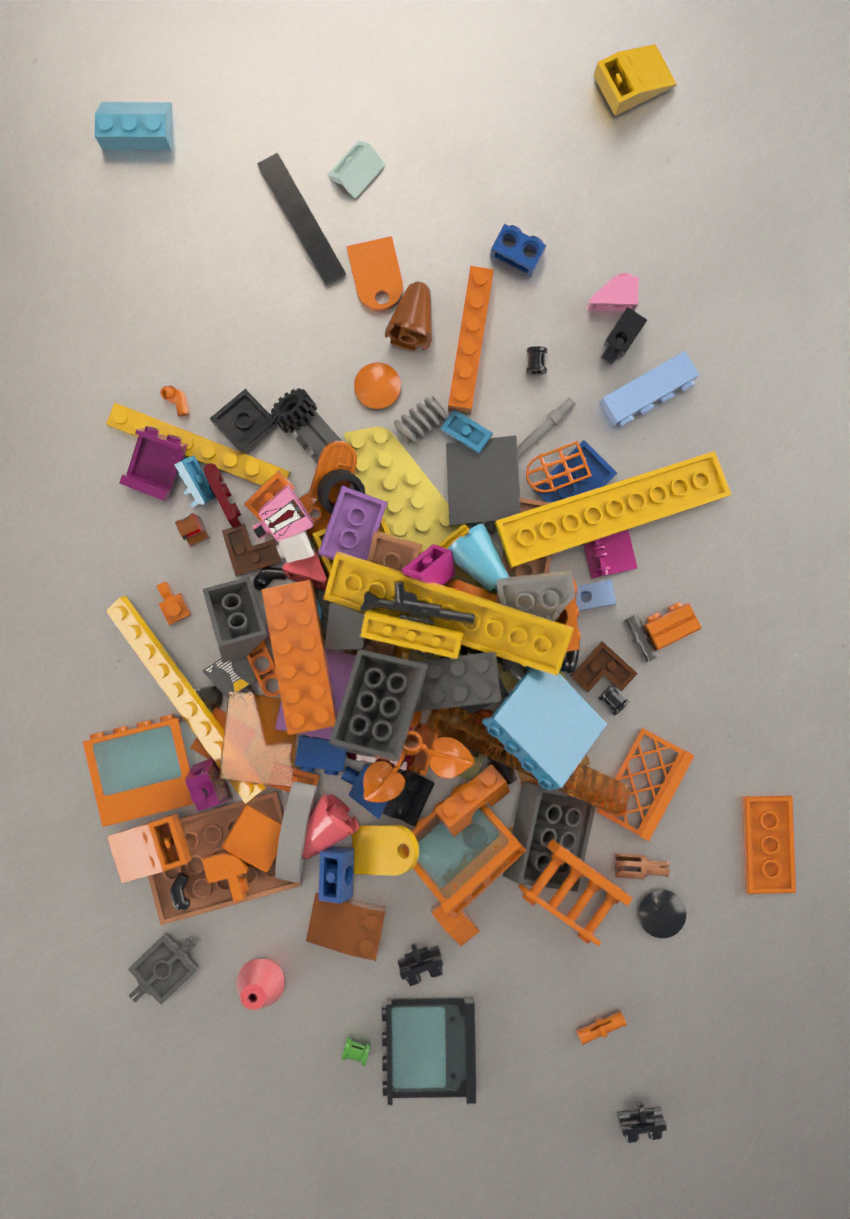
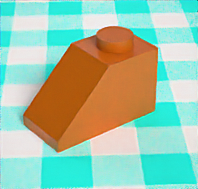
M440 901L431 907L433 916L460 946L480 932L464 910L453 918L442 909Z

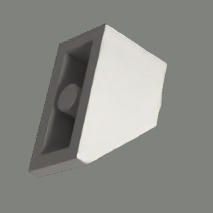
M306 530L278 541L279 544L276 545L281 559L286 558L288 563L315 555L313 544Z

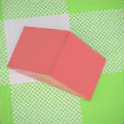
M314 551V556L286 563L282 567L288 579L296 582L311 580L314 583V588L326 591L328 578L316 551Z

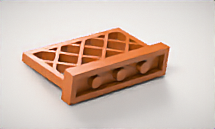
M642 728L597 813L649 841L695 755ZM644 735L654 740L655 750L642 753L640 741ZM657 742L663 744L665 747L659 748ZM638 747L640 754L633 756ZM670 748L678 753L674 762L664 765L660 753L661 750ZM657 752L661 766L647 769L644 755ZM641 756L645 770L631 774L628 765L630 760ZM671 766L667 774L665 767ZM627 768L628 775L622 777L625 769ZM662 768L665 779L663 783L653 786L649 772ZM646 773L650 787L636 791L632 777ZM630 778L633 792L620 795L617 788L619 780ZM660 787L659 791L655 795L654 788ZM651 789L654 798L652 804L641 807L637 793ZM614 790H616L617 796L610 798ZM635 794L639 808L625 812L621 798ZM618 799L622 813L611 815L604 811L608 801ZM649 808L644 817L642 810ZM640 811L642 822L638 829L628 824L626 814ZM623 815L625 822L618 819L617 817Z

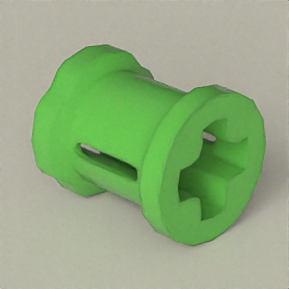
M347 1037L341 1059L345 1060L348 1058L361 1062V1065L365 1066L371 1044H360Z

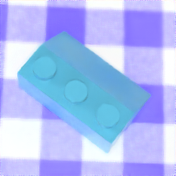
M101 102L95 112L94 137L102 149H171L172 103Z

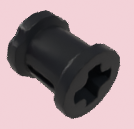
M542 346L528 347L529 367L526 368V373L531 375L546 374L545 354H547V348Z
M612 684L600 694L598 699L603 700L615 716L630 701L624 699L615 689L616 686Z

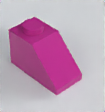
M432 544L404 567L402 572L426 583L444 585L455 575L453 553L451 550Z

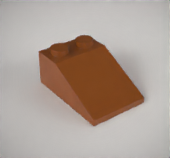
M315 893L306 941L350 956L376 961L386 906L351 899L341 904L318 901L319 893Z

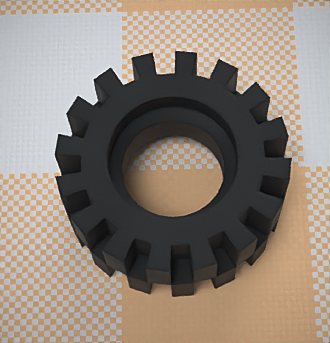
M297 388L296 391L295 389L291 390L290 394L286 392L284 394L285 397H280L278 399L279 402L274 403V408L271 409V417L285 433H288V431L293 433L294 429L299 431L300 427H305L307 425L306 422H311L313 419L311 416L316 414L317 406L315 402L301 388Z

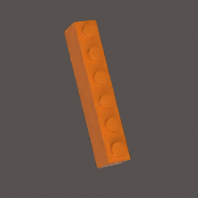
M470 266L448 412H452L455 409L461 414L471 415L494 269Z

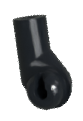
M263 568L253 580L254 587L261 591L274 579L286 580V574L282 568Z
M579 650L567 652L560 671L574 672L579 658Z

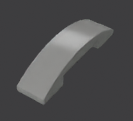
M293 781L279 836L275 878L300 883L304 863L302 856L311 811L314 809L318 788L316 785Z

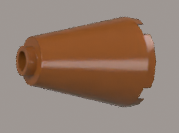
M417 281L408 285L386 327L385 338L389 337L391 339L390 343L400 349L415 351L416 347H422L423 351L431 345V290L423 282Z

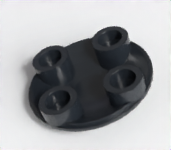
M660 889L648 892L644 895L639 905V922L649 935L662 939L670 938L683 928L686 921V907L682 899L672 891Z

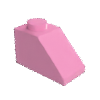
M621 273L618 276H614L591 297L587 310L625 311L629 307L635 311L638 305L639 277L632 276L629 273Z

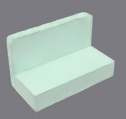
M358 140L329 172L328 176L333 182L342 184L351 197L357 198L381 171L385 163L370 143Z

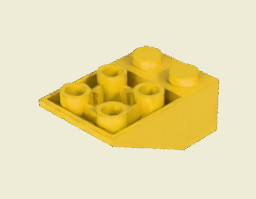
M656 44L619 51L597 62L594 78L614 116L677 86Z

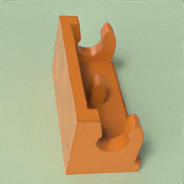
M419 722L414 732L421 736L422 744H425L427 748L434 751V742L438 739L440 728ZM420 750L415 755V761L407 770L426 776L432 755L427 754L424 750Z

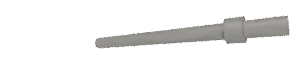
M568 398L557 410L553 409L547 415L548 418L517 447L518 459L553 425L557 426L564 419L563 416L575 405L571 398Z

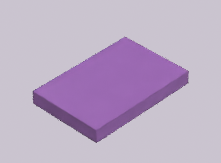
M342 486L318 555L334 560L335 554L341 552L367 561L374 532L379 529L388 502Z

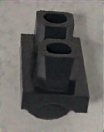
M413 943L411 944L412 952L404 954L405 958L398 960L400 976L402 980L406 979L410 986L419 984L422 981L420 973L429 971L430 976L433 978L443 974L442 965L444 964L438 946L428 949L427 946L418 949L417 944Z
M637 1101V1109L618 1113L622 1135L625 1136L627 1143L637 1142L639 1134L647 1133L648 1137L652 1140L661 1139L663 1131H667V1124L664 1120L662 1109L644 1108L642 1101Z

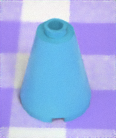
M478 524L468 531L469 534L464 537L460 536L448 547V550L452 551L453 561L457 566L489 592L495 590L498 593V578H507L509 575L486 527L483 524Z

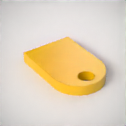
M359 824V829L352 834L354 874L401 875L411 871L418 861L419 845L417 839L405 826ZM404 844L410 850L408 857L404 855L402 850Z

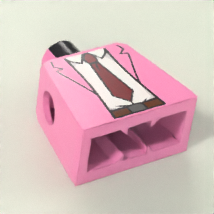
M287 484L259 510L258 514L262 521L252 528L259 539L272 533L274 538L280 541L313 527L314 521L291 486Z

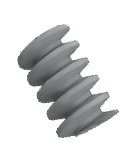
M433 396L432 399L429 397L424 398L425 406L417 403L418 412L413 408L409 409L410 417L406 414L401 415L403 423L398 420L394 421L397 431L408 444L409 439L415 443L417 442L415 435L417 433L422 437L425 436L423 428L432 431L431 422L439 426V416L445 420L448 419L444 409Z

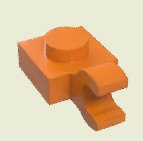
M164 581L156 586L160 595L165 600L158 605L169 625H173L192 615L182 594L179 593L174 596L168 582Z

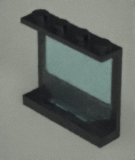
M474 997L387 998L386 1006H382V1022L386 1021L387 1031H382V1046H387V1056H382V1071H387V1081H383V1096H387V1105L393 1104V1098L466 1097L467 1104H476Z

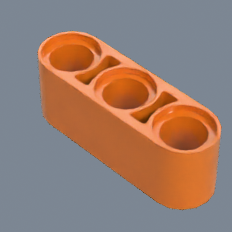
M264 639L247 656V659L264 694L278 696L280 695V689L276 692H271L267 686L269 680L274 678L278 681L274 657ZM261 657H266L269 660V667L264 671L258 667V660Z

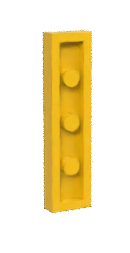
M366 611L360 637L457 659L463 633Z

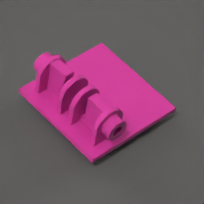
M629 530L583 545L591 579L638 568Z

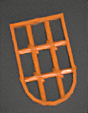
M578 441L547 453L539 454L527 465L525 473L529 486L541 493L555 492L560 488L592 476ZM573 445L577 446L579 452L567 457L563 455V449ZM555 452L559 453L561 459L548 464L544 462L543 457ZM581 456L582 465L572 469L571 467L568 468L567 460ZM539 459L542 466L529 471L531 464ZM563 463L564 472L553 476L549 475L548 467ZM582 468L586 469L588 475L573 480L572 472ZM540 470L545 472V479L535 483H531L529 480L530 474ZM564 475L568 476L570 482L554 488L553 479ZM549 483L551 489L542 490L535 486Z

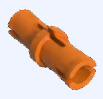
M618 1011L604 1019L597 1018L595 1023L576 1031L582 1045H585L601 1036L605 1038L608 1036V1033L627 1026L621 1011Z

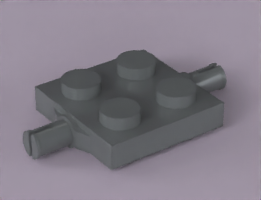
M165 933L128 969L139 985L129 994L130 999L139 993L132 1000L137 1002L140 997L147 993L162 1005L198 970L187 954L197 944L194 940L187 946L194 938L189 936L179 946Z

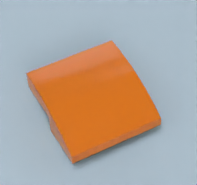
M245 804L222 848L267 873L277 856L282 823Z

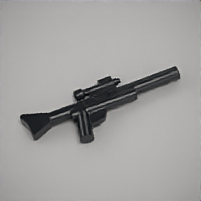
M404 581L394 582L396 596L394 601L381 599L373 593L366 591L364 602L360 607L361 611L381 608L410 613V616L400 614L399 618L427 625H434V621L430 620V617L474 624L475 614L441 609L439 604L418 601L416 594L405 591Z

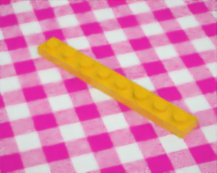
M114 403L106 422L107 426L137 438L138 435L135 434L136 429L145 428V426L159 429V434L164 436L171 434L182 439L181 442L188 445L185 457L189 458L194 455L200 463L206 465L207 463H213L217 466L218 470L262 486L278 470L287 479H289L291 474L288 470L245 453L242 454L237 450L118 403Z

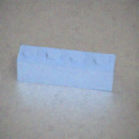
M686 351L606 395L600 401V405L613 427L621 424L623 427L633 421V416L641 412L644 415L654 409L653 404L661 400L662 403H665L675 396L674 392L682 389L684 392L693 387L699 373Z

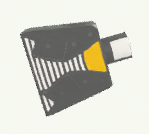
M247 656L224 663L222 658L202 670L228 699H233L240 695L246 706L258 699V696L251 687L258 680Z

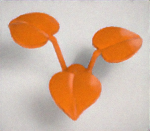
M422 711L414 712L410 728L418 725ZM408 731L400 761L397 762L394 768L385 761L375 762L367 768L363 779L364 799L376 803L386 802L396 798L402 792L405 778L397 771L407 754L416 755L420 750H424L427 754L432 755L430 759L432 771L437 776L445 779L457 777L472 767L474 759L470 751L456 739L450 737L439 738L434 742V751H431L425 744H422V738L417 732Z

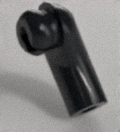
M181 872L178 873L169 893L173 907L177 910L185 911L190 906V900L188 897H185L183 890L190 877Z

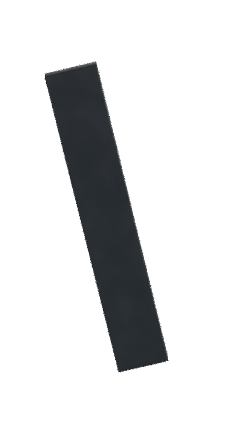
M278 152L257 163L325 286L345 276L344 268Z

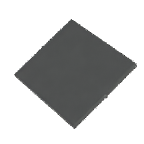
M516 435L490 438L480 453L473 451L460 442L446 443L450 526L487 524L488 522H495L521 513Z

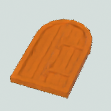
M334 441L323 448L308 494L310 498L318 499L317 489L319 482L330 471L344 469L354 474L357 455L350 444L344 441ZM342 480L334 484L328 496L330 502L336 503L341 487L349 488L351 482Z

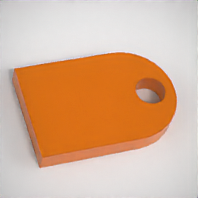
M392 236L346 246L360 302L366 308L376 312H384L394 308L402 297L403 281ZM378 294H387L389 297L388 302L379 304L376 301Z

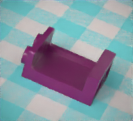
M145 426V428L136 429L135 434L138 435L127 473L121 475L119 484L164 501L172 496L178 477V470L175 464L184 459L188 445L182 443L180 437L171 434L164 436L159 434V429Z

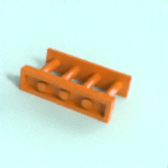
M552 839L547 848L553 852L551 856L553 859L531 889L523 884H519V889L524 893L522 898L533 906L538 903L578 931L577 936L585 943L589 944L592 941L597 946H600L602 942L593 934L614 904H618L621 901L628 906L633 898ZM565 862L571 866L569 869L571 872L551 900L547 902L539 894L559 866L564 865ZM586 876L589 878L587 882L589 885L569 913L566 915L557 909L578 878ZM602 888L607 891L605 895L607 898L584 928L575 920L596 891H600Z

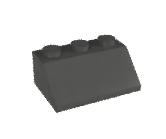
M250 576L202 589L223 663L248 656L267 637Z

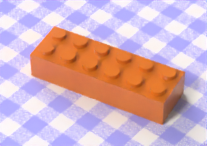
M311 580L262 589L287 734L293 735L334 727L338 714L326 649H324L325 643L314 583Z

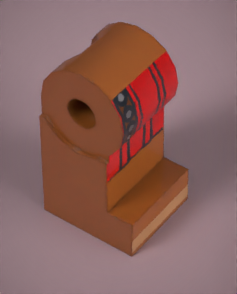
M192 513L184 519L175 521L183 540H187L190 547L210 539L200 516Z

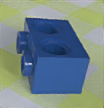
M504 223L491 248L490 257L532 277L545 252L546 244L536 236L530 237L522 233L519 227L515 225L509 226ZM511 240L515 245L507 247L503 244V241ZM530 250L534 252L535 256L529 258L524 255V252Z

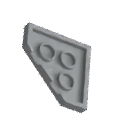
M572 571L498 578L497 580L500 604L554 622L575 597Z

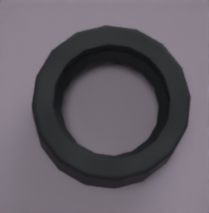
M332 470L324 475L319 482L317 489L318 500L322 507L331 514L335 505L330 502L328 496L330 489L337 482L347 480L352 483L354 490L365 494V487L362 481L348 470Z

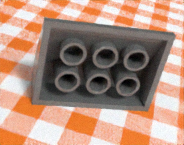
M358 649L329 744L346 752L399 762L428 665Z
M523 781L512 834L527 851L504 871L503 877L518 884L533 886L553 859L551 857L553 852L547 848L552 839L584 861L598 797L560 788L547 790L540 784ZM566 862L564 865H560L545 887L559 889L571 872L569 870L571 866ZM578 878L570 891L578 892L580 878Z

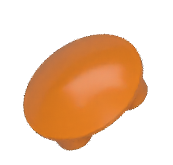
M370 363L364 366L356 375L354 381L355 394L364 406L372 409L386 408L393 405L399 397L401 391L400 377L394 368L385 363Z

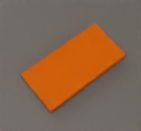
M742 796L746 893H796L793 796Z

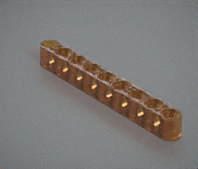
M459 707L431 710L427 720V726L431 731L443 737L456 739L467 748L537 779L531 772L522 767L521 762L514 755L506 751L504 744L498 738L488 732L487 727L482 723L483 718ZM581 763L578 764L563 787L558 788L614 815H621L626 812L630 795V788L626 784Z

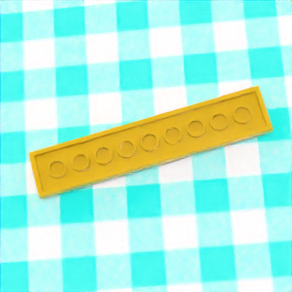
M713 451L495 521V526L510 568H514L727 498L732 494L716 452Z
M341 552L335 554L323 599L361 611L360 607L364 602L366 591L373 593L381 599L394 601L396 597L394 582L404 581L405 591L416 594L418 601L439 604L441 609L475 614L474 624L430 617V620L434 621V625L431 624V626L462 632V645L486 653L496 652L498 657L558 676L574 628L437 583H426L405 575L403 572ZM381 608L361 611L364 613L370 611L399 618L400 614L410 616V613Z

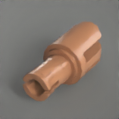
M615 853V859L619 861L615 863V869L620 870L615 872L616 878L645 879L647 875L669 876L670 868H667L670 866L669 861H651L645 855Z

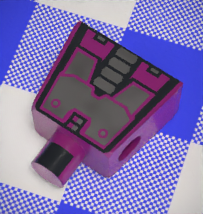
M212 758L192 766L185 782L198 811L233 799L222 771Z

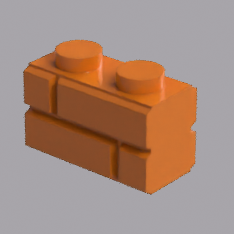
M679 601L667 607L669 612L663 615L657 612L646 618L648 622L643 624L647 633L649 632L650 639L656 650H660L702 629L689 603L682 605Z

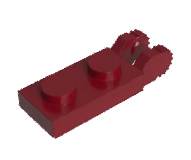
M207 463L203 467L204 474L228 522L235 529L241 526L238 517L242 514L236 503H230L228 497L232 495L226 483L223 484L224 479L217 466L213 463Z

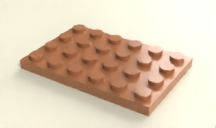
M277 791L257 796L246 803L267 814L268 817L282 823L283 810ZM243 800L179 818L192 860L187 864L148 876L160 925L302 886L301 879L300 883L275 878L276 858L267 873L248 863L250 870L245 874H241L242 878L246 877L249 886V892H246L247 896L244 900L233 901L228 879L208 884L202 859L208 855L226 851L222 848V845L245 806ZM179 872L190 877L183 890L185 897H188L190 900V906L185 911L177 910L173 907L169 893Z

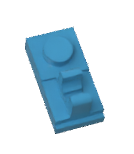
M455 409L441 427L444 433L477 453L481 452L493 435L491 431Z
M194 455L175 464L180 478L188 486V489L184 490V494L192 493L195 501L190 503L192 507L200 503L203 505L216 498Z

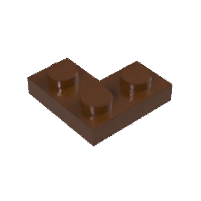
M241 524V526L235 529L228 528L222 530L236 577L282 563L276 548L275 539L252 546L246 524Z
M601 641L569 677L587 693L603 676L614 684L617 689L623 691L638 673Z

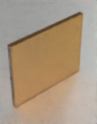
M233 691L228 692L219 779L248 782L254 785L265 784L292 787L296 734L288 735L287 731L276 729L281 698Z

